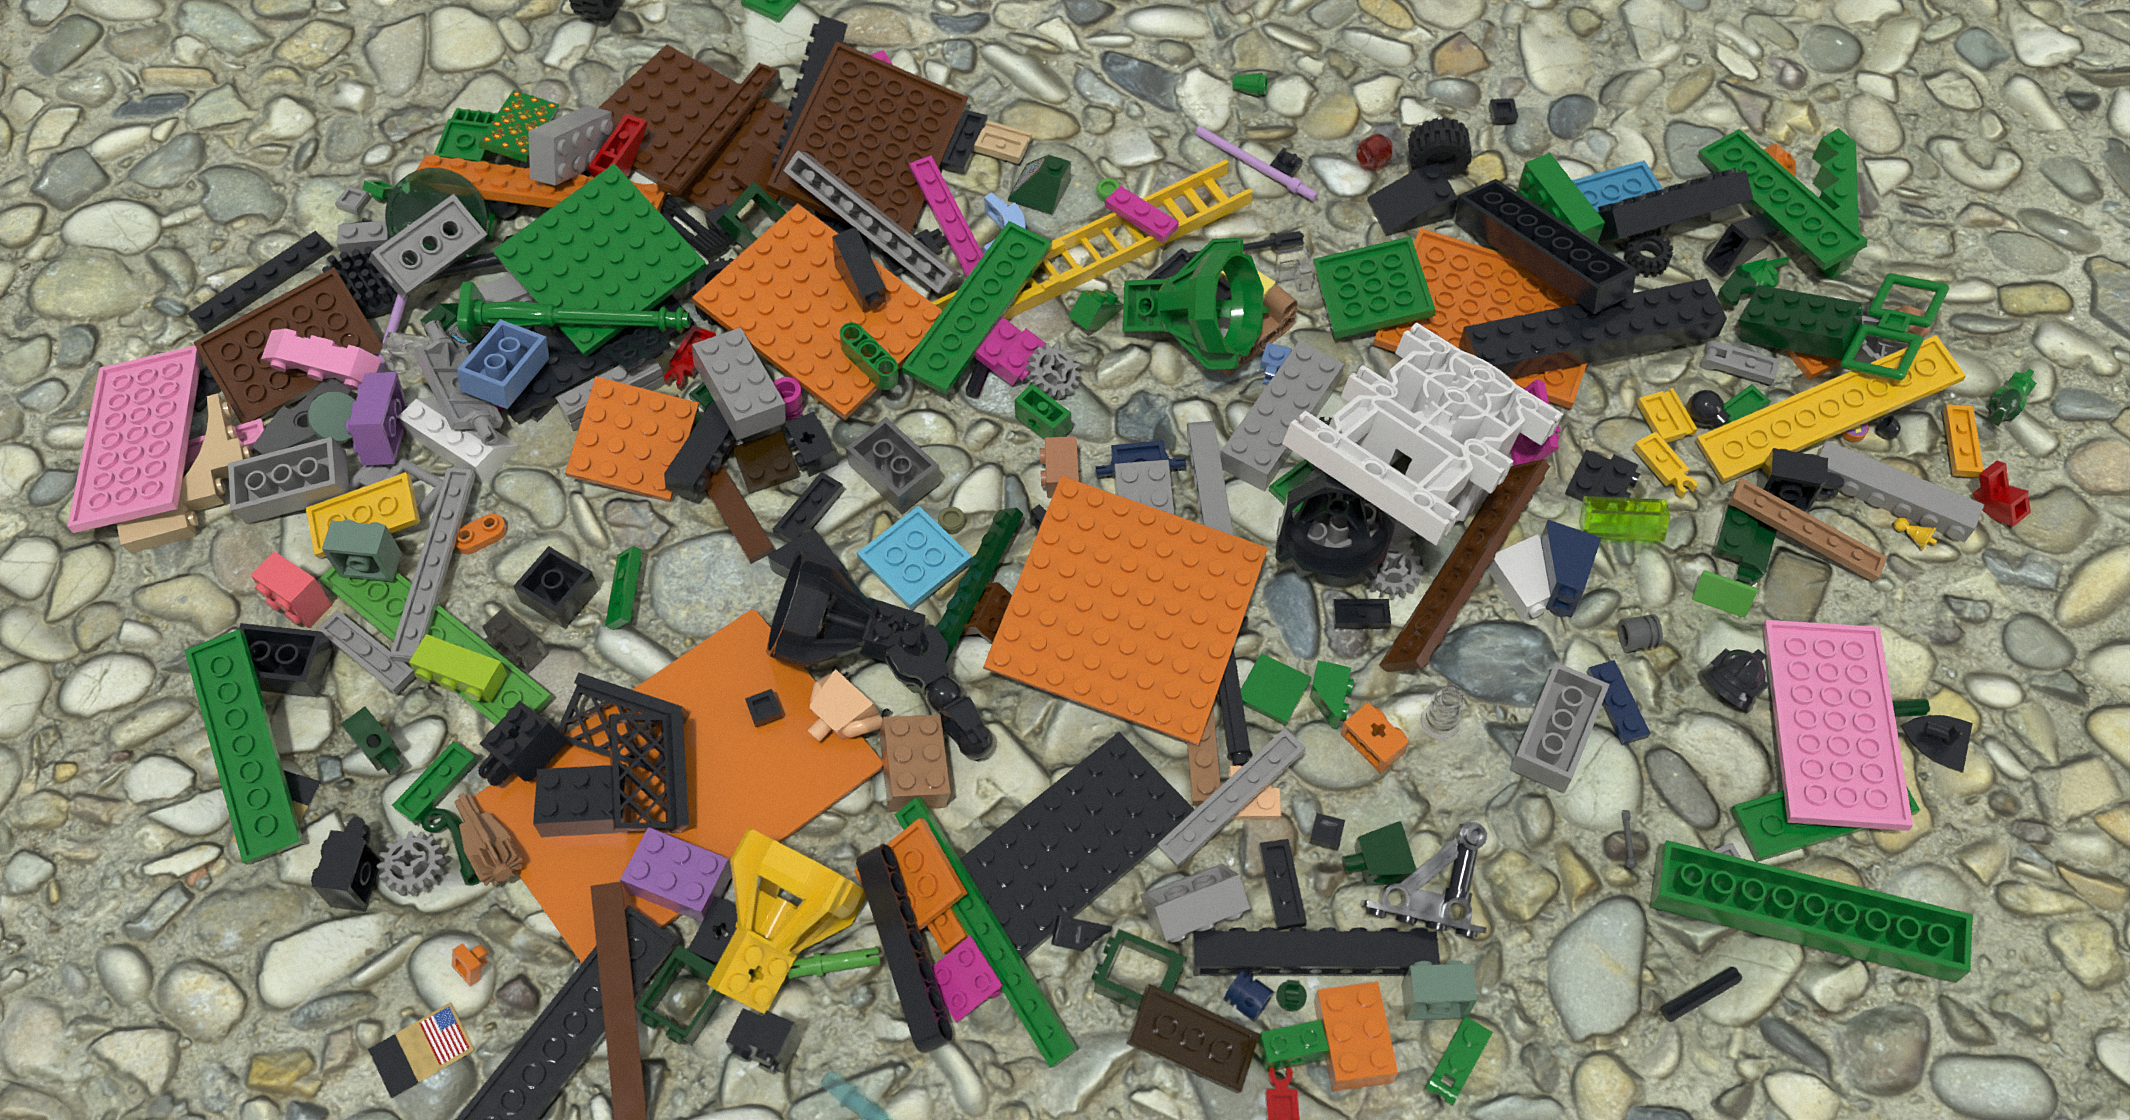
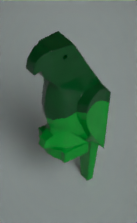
M1784 257L1769 261L1765 258L1737 265L1732 275L1719 289L1717 298L1723 304L1734 306L1738 305L1739 297L1753 294L1758 285L1775 288L1779 280V272L1775 268L1789 263L1790 258Z
M2028 369L2024 374L2015 371L2007 384L1995 392L1988 405L1992 413L1987 419L1988 421L1999 426L2003 420L2009 419L2012 421L2021 413L2027 402V396L2037 384L2031 378L2034 373L2033 370Z

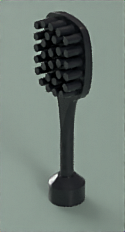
M513 235L506 236L502 243L511 238ZM366 247L364 254L358 249H354L352 251L353 256L351 257L347 252H341L339 255L340 261L334 255L328 256L327 261L330 267H323V273L333 267L337 270L366 319L392 312L398 293L369 260L371 253L374 251L371 247ZM493 252L461 258L427 283L454 275L503 265ZM402 258L406 265H414L405 258Z

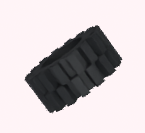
M1648 230L1643 232V235L1638 233L1630 238L1623 259H1625L1626 263L1637 269V276L1643 273V278H1648L1649 274L1654 278L1657 274L1662 275L1664 270L1666 271L1673 255V245H1670L1669 239L1664 241L1665 236L1663 234L1658 237L1656 236V231L1649 234ZM1640 251L1652 252L1656 257H1646Z

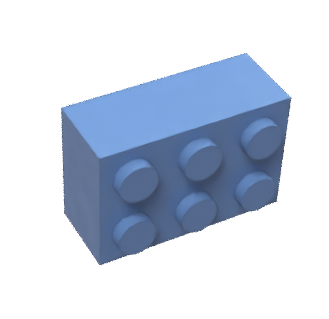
M500 319L457 368L461 392L508 409L549 360L546 336Z

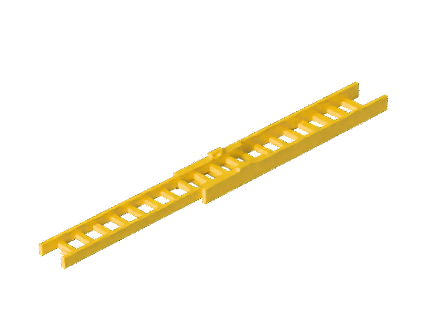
M1225 159L1142 198L1156 208L1163 205L1172 218L1179 222L1178 229L1164 243L1152 236L1144 238L1135 225L1114 212L1053 240L1051 250L1040 264L1049 279L1037 284L1031 276L1026 283L1028 289L1018 294L1003 317L1009 320L1251 204L1252 189L1249 188L1230 198L1225 195L1215 182V180L1228 174L1229 162ZM1204 186L1218 204L1208 208L1194 190ZM1184 196L1197 214L1187 218L1174 202V199ZM1121 224L1136 241V243L1125 248L1120 245L1110 232L1111 229ZM1100 234L1106 238L1116 251L1104 258L1099 255L1089 242L1090 239ZM1081 244L1094 260V263L1082 267L1077 264L1067 250ZM1059 254L1071 268L1061 274L1056 271L1049 259ZM957 291L932 303L943 310ZM814 397L816 403L820 401L816 397Z

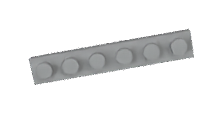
M1284 728L1157 844L1158 848L1179 868L1305 752L1306 747Z

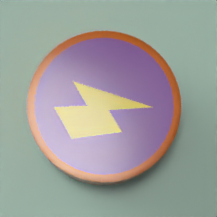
M1866 422L1840 434L1850 442H1859L1867 435L1869 425Z

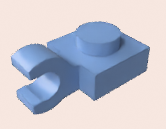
M1267 342L1260 368L1266 369L1264 384H1269L1291 353L1292 348Z

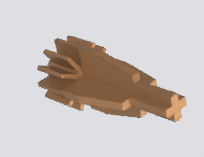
M464 793L458 795L459 799L455 800L454 803L464 820V823L459 825L464 851L477 877L485 886L490 882L493 886H497L498 881L506 883L510 876L515 877L517 875L516 869H522L520 863L522 858L509 834L488 812L480 813L470 794L466 796Z

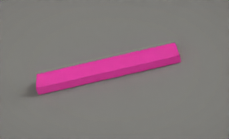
M932 155L909 163V169L967 278L983 257L975 237Z

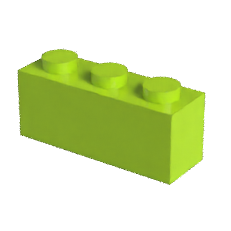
M427 634L409 661L415 672L414 675L418 679L427 683L430 681L437 682L441 687L451 692H455V690L464 692L467 697L475 701L483 699L492 702L507 676L501 661Z

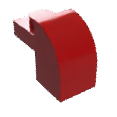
M1996 460L1979 474L1981 487L1973 492V497L1975 501L1984 504L1982 511L1990 518L2014 527L2031 513L2029 493L2027 490L2009 485L2006 463Z

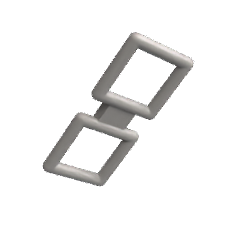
M402 458L390 470L382 465H363L348 482L349 492L359 486L365 487L399 475L403 471L408 472L434 487L417 506L419 519H421L437 502L443 480ZM413 525V526H411V527H408V528H405L404 530L409 531V530H411L415 525Z

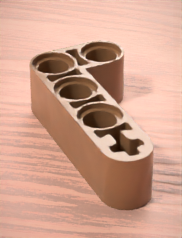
M1280 286L1273 287L1264 298L1263 306L1269 307V314H1263L1262 331L1248 356H1238V368L1235 370H1219L1228 377L1262 352L1267 342L1273 343L1293 326L1296 319L1298 301Z

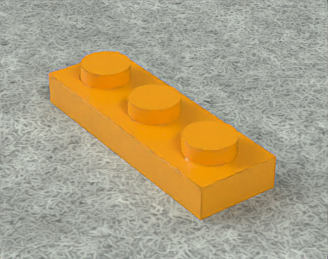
M1946 404L1943 409L1952 474L1953 476L1979 478V474L1984 469L1973 406Z

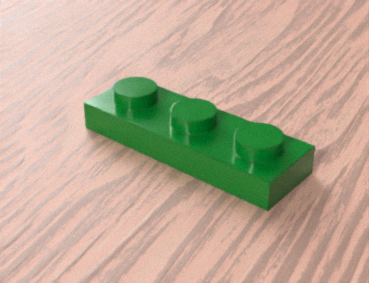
M635 546L617 555L605 627L616 630L629 623L633 616V600L638 589L636 585L637 577L642 565L640 561L642 550Z
M453 741L392 804V807L416 826L422 820L425 813L431 810L477 762V759Z

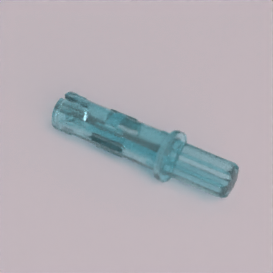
M834 1071L827 1072L822 1078L821 1087L839 1100L842 1108L847 1107L863 1120H893L858 1091V1086L852 1087Z

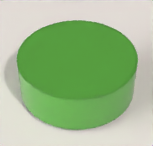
M1111 178L1099 181L1096 186L1098 199L1105 202V199L1120 186L1119 182Z

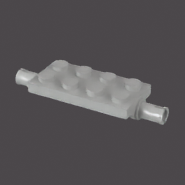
M434 320L428 322L425 330L432 343L428 346H417L414 355L451 430L476 429L482 444L486 445L488 442V445L495 443L498 440V434L494 428H501L503 423L496 405L461 392L457 368L469 356L466 347L455 346L452 339L446 336L440 321H436V324Z

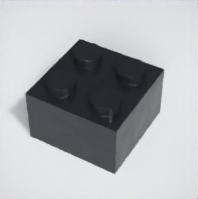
M550 546L545 549L513 586L521 603L562 628L569 623L599 588L592 571Z

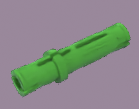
M878 946L821 955L819 952L814 953L812 957L795 959L788 971L789 979L815 974L817 977H822L823 973L875 965L880 966Z

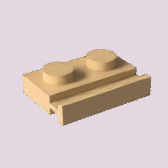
M987 120L985 128L982 129L974 144V149L978 153L1020 164L1028 148V143L1032 140V133Z

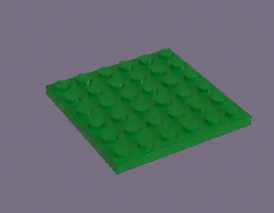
M615 164L608 167L492 250L495 257L536 303L553 304L556 308L650 311L708 268L706 262ZM556 323V326L585 358L628 327Z

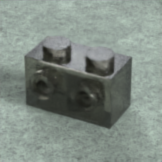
M504 608L482 626L487 635L485 641L496 651L498 649L502 651L508 661L515 666H520L528 674L549 655L542 640Z

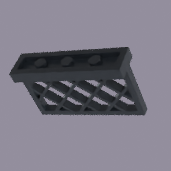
M578 672L574 681L577 686L557 730L568 740L566 744L610 758V751L606 750L610 748V742L597 747L593 745L590 738L591 735L605 730L609 739V721H605L602 709L614 705L618 707L620 714L669 715L670 712H683L684 725L689 713L683 706ZM584 695L592 698L595 707L580 713L577 705L581 696ZM597 712L602 724L587 731L583 718ZM579 721L583 733L573 738L565 736L568 726ZM624 722L628 733L622 735V737L627 740L636 730H632L630 725ZM648 723L643 729L645 731L649 729L653 739L656 740L657 736L653 727L661 723ZM635 737L631 740L634 748L641 754L651 745L647 744L639 748ZM586 738L587 743L582 742L581 740ZM618 753V760L620 762L632 765L636 760L633 759L635 756L631 753L626 755ZM661 754L656 762V768L663 763V756ZM640 761L635 765V767L650 771Z
M670 712L669 715L610 714L608 719L613 831H647L649 827L654 830H669L670 833H681L689 826L683 712ZM617 722H627L636 731L626 740L617 732ZM648 723H661V735L656 740L643 729ZM638 733L651 744L642 754L629 743ZM624 747L637 758L629 768L625 767L618 760V753ZM653 747L663 756V763L658 768L644 757ZM639 761L652 772L644 782L639 780L630 771ZM619 770L623 772V774L620 777ZM625 776L638 786L630 797L620 789L619 782ZM654 776L664 783V792L659 797L646 786ZM640 790L654 801L645 811L631 800ZM664 795H665V803L661 800V798H662ZM620 798L624 801V803L621 806ZM626 804L640 816L634 823H621V810ZM657 804L666 812V822H655L647 813Z

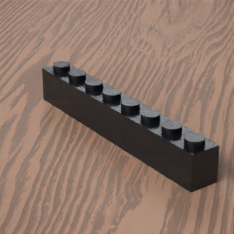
M823 15L820 16L818 24L813 23L810 37H813L814 40L807 43L804 55L809 57L808 60H802L799 73L803 74V77L796 80L793 92L798 93L797 98L791 97L788 111H791L792 115L791 117L786 115L782 130L787 132L785 136L780 135L777 149L781 150L780 155H774L771 165L772 169L776 167L835 42L843 44L848 26L847 23Z
M1242 927L1231 928L1229 931H1217L1215 928H1210L1205 931H1193L1192 938L1193 976H1238L1242 970L1247 971V976L1249 974L1252 976H1406L1409 967L1413 966L1416 962L1429 961L1432 965H1440L1437 931H1428L1427 928L1422 927L1413 928L1410 931H1398L1397 928L1392 927L1383 928L1380 931H1368V929L1362 927L1352 928L1350 931H1338L1332 927L1322 928L1319 931H1307L1306 928L1302 927L1292 928L1289 931H1277L1276 928L1272 927L1261 928L1259 931H1247L1246 928Z

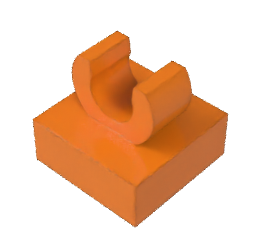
M463 943L452 949V967L469 987L480 981L481 968L488 963L485 959L488 952L481 944L474 947L471 951Z

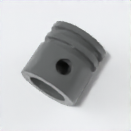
M1655 614L1620 619L1618 622V637L1621 647L1625 652L1660 647L1662 645V626Z

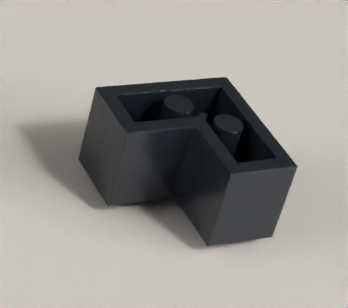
M742 1008L725 1042L731 1051L730 1054L734 1058L743 1062H747L748 1059L758 1062L759 1068L771 1074H775L776 1071L786 1074L802 1039L795 1022L767 1010L764 1016Z

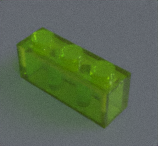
M1584 496L1579 524L1581 531L1601 537V539L1665 542L1670 512L1666 499Z

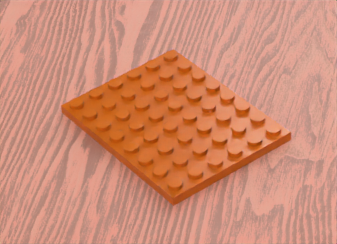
M797 203L692 297L693 304L727 330L732 331L741 328L752 348L788 377L794 378L801 387L846 420L879 387L841 350L840 328L849 322L859 324L896 360L899 369L943 310L872 259L885 286L886 302L875 309L863 312L835 268L832 236L838 233Z
M1420 228L1414 241V246L1435 307L1436 316L1380 328L1377 331L1373 345L1396 352L1403 333L1407 330L1410 331L1411 327L1418 323L1460 349L1459 342L1465 326L1579 303L1504 253ZM1587 364L1513 378L1511 380L1523 389L1536 379L1545 382L1549 402L1572 409Z

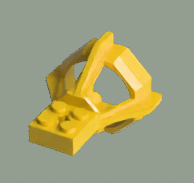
M749 828L746 830L730 859L738 917L737 929L707 985L765 1014L795 958L798 956L797 954L801 950L851 926L866 898V893L863 888L843 875ZM758 876H759V877H761L762 879H761L759 888L757 889ZM781 888L803 901L797 907L778 897L779 889ZM752 968L754 969V972L750 976L748 972Z

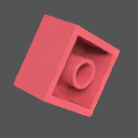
M275 551L250 575L257 584L254 587L256 591L266 598L264 602L276 612L280 609L284 611L285 617L295 625L301 623L310 629L333 605L313 576Z

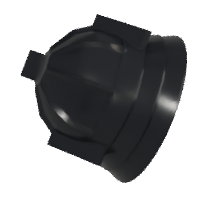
M1725 648L1711 662L1712 665L1700 670L1703 678L1713 689L1729 702L1745 711L1752 710L1756 698L1768 687V683L1765 681L1766 671L1762 663L1767 656L1759 649L1752 653L1740 649L1729 651Z

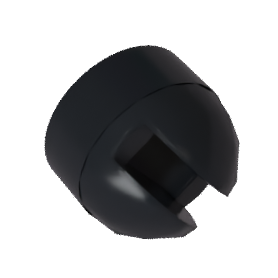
M1893 416L1884 418L1876 427V431L1886 439L1896 438L1901 430V425Z

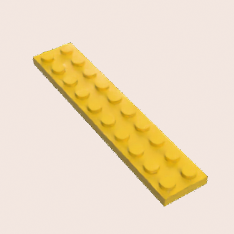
M1935 335L1923 340L1906 377L1901 381L1850 371L1697 437L1696 443L1723 484L1763 467L1773 448L1798 452L1960 383L1965 379L1966 375L1938 336ZM1907 348L1870 364L1897 369Z

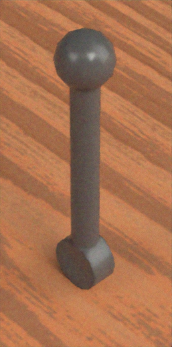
M1622 810L1628 855L1625 864L1628 868L1633 869L1637 866V860L1633 854L1630 810Z

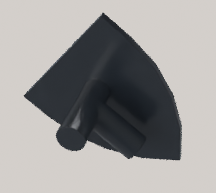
M1927 715L1914 718L1900 726L1909 741L1926 757L1944 767L1963 773L1973 723L1945 715Z

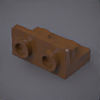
M999 582L987 583L961 635L980 634L986 641L993 642L1012 594Z

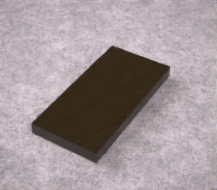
M1148 984L1145 987L1126 1044L1238 1094L1242 1092L1260 1034Z

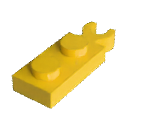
M1656 431L1635 442L1633 449L1665 486L1673 483L1676 494L1681 498L1685 497L1687 493L1683 486L1689 487L1692 492L1696 490L1698 486L1697 481L1690 476H1686L1690 469Z

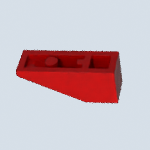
M627 113L589 164L588 168L592 177H596L613 164L628 177L648 125L646 120Z

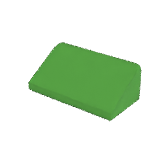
M1703 570L1696 583L1692 599L1728 613L1746 617L1758 589Z

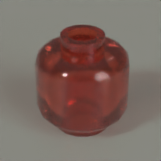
M1373 133L1358 144L1356 151L1358 162L1369 169L1378 168L1391 159L1392 142L1388 137L1380 133Z

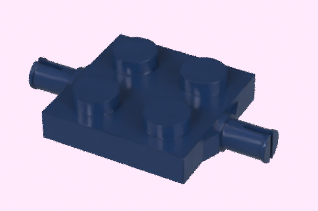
M1163 440L1111 445V465L1095 466L1096 477L1112 475L1114 479L1115 464L1169 460V469L1186 468L1185 457L1169 459L1165 452Z

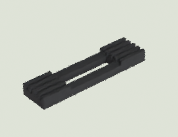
M667 194L660 213L691 246L706 258L726 250L727 241L712 229L708 230L679 207L680 203ZM674 214L699 235L694 236L670 215Z

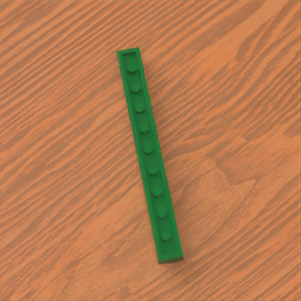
M915 797L894 814L903 830L918 818L926 820L967 891V894L953 904L951 908L967 934L972 936L1003 984L1001 987L1002 991L1049 1067L1057 1066L1078 1050L1077 1046L921 797Z

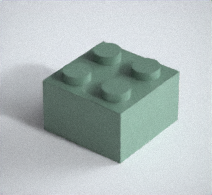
M331 520L322 547L323 552L338 575L349 578L393 582L402 555L386 525L377 522L366 524L357 523L352 520Z
M1460 960L1447 961L1444 965H1432L1429 961L1416 962L1413 966L1409 967L1401 984L1405 1021L1464 1019L1465 1016H1469L1477 1002L1473 965L1463 964Z

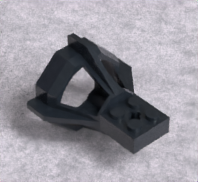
M1313 464L1312 473L1303 483L1293 487L1287 494L1279 525L1275 558L1279 563L1293 558L1303 571L1345 579L1363 571L1369 580L1377 578L1378 564L1386 559L1395 530L1396 519L1372 504L1382 514V521L1377 531L1370 536L1363 500L1366 499ZM1303 502L1299 511L1293 517L1292 511ZM1327 512L1333 516L1344 515L1348 522L1353 546L1344 548L1326 547L1306 538V535L1315 518Z
M799 549L794 555L792 566L786 577L772 620L766 653L770 657L803 667L812 666L848 654L853 656L863 654L885 661L884 650L895 644L899 645L908 655L917 657L920 656L922 644L920 634L922 628H924L926 615L871 597L867 598L839 565L829 562L822 556ZM830 593H831L832 595H831L830 604L827 605V602H828V599H829V595H830ZM821 620H822V624H821V625H822V628H821L820 632L817 633V632H818V629H819V626H820V623H821Z

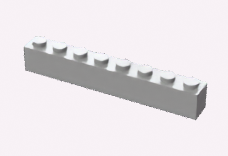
M797 150L783 170L937 293L947 294L961 275L808 153Z

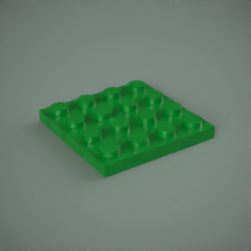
M1411 236L1313 259L1315 272L1335 339L1436 316L1435 307Z

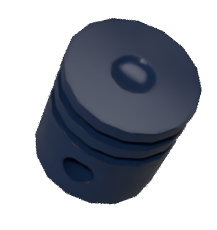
M1242 970L1227 990L1223 1000L1225 1002L1230 1001L1229 1005L1232 1007L1236 1005V1010L1255 1022L1270 1002L1275 991L1258 979L1253 980L1254 976L1251 974L1247 976V971Z

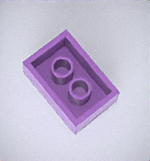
M397 372L365 373L362 384L358 385V396L356 401L352 403V414L347 419L346 429L348 434L352 435L354 452L356 455H359L362 465L395 463L404 433V428L398 416L408 407Z
M648 827L620 881L627 893L702 922L714 898H721L732 876V871L728 858Z

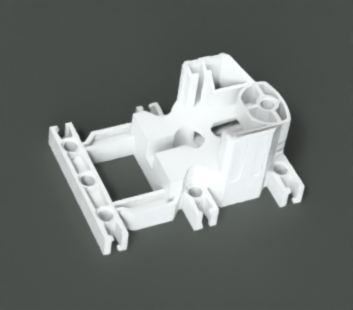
M1415 323L1410 331L1407 330L1403 333L1395 354L1403 359L1389 370L1386 379L1362 365L1357 374L1352 373L1349 376L1341 397L1349 403L1333 415L1329 426L1312 414L1304 411L1299 416V421L1294 419L1290 422L1282 444L1434 545H1437L1443 539V535L1447 536L1451 532L1456 520L1464 521L1467 515L1472 513L1482 501L1486 500L1488 494L1495 490L1497 484L1500 485L1504 481L1514 462L1507 456L1519 432L1542 445L1547 440V436L1551 437L1563 413L1516 385L1506 374L1492 364L1458 349L1430 330ZM1403 454L1412 458L1405 475L1391 467Z

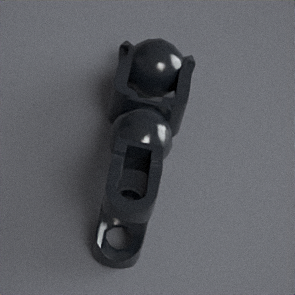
M927 625L922 628L920 641L925 650L923 655L917 657L910 656L896 644L884 650V659L895 678L904 684L918 687L922 694L926 693L928 704L935 711L940 712L942 728L956 742L960 752L966 758H971L975 761H980L989 754L993 747L991 731L983 725L972 699L969 696H962L959 683L953 678L948 677L950 671L945 664L948 644L934 625Z

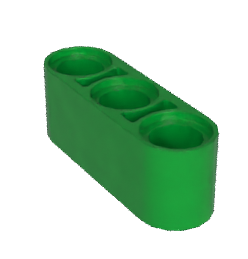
M854 322L844 324L839 331L843 353L879 388L884 390L894 388L898 383V364L896 360L859 324Z

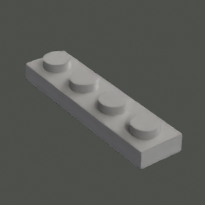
M336 610L317 628V631L325 634L330 643L395 695L415 677V672L404 662L392 661L389 657L390 651L340 611Z

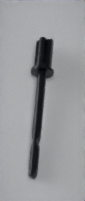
M1300 231L1278 235L1271 233L1269 240L1243 244V251L1270 247L1272 252L1275 253L1278 249L1304 245V235ZM1200 251L1186 253L1183 259L1191 260Z

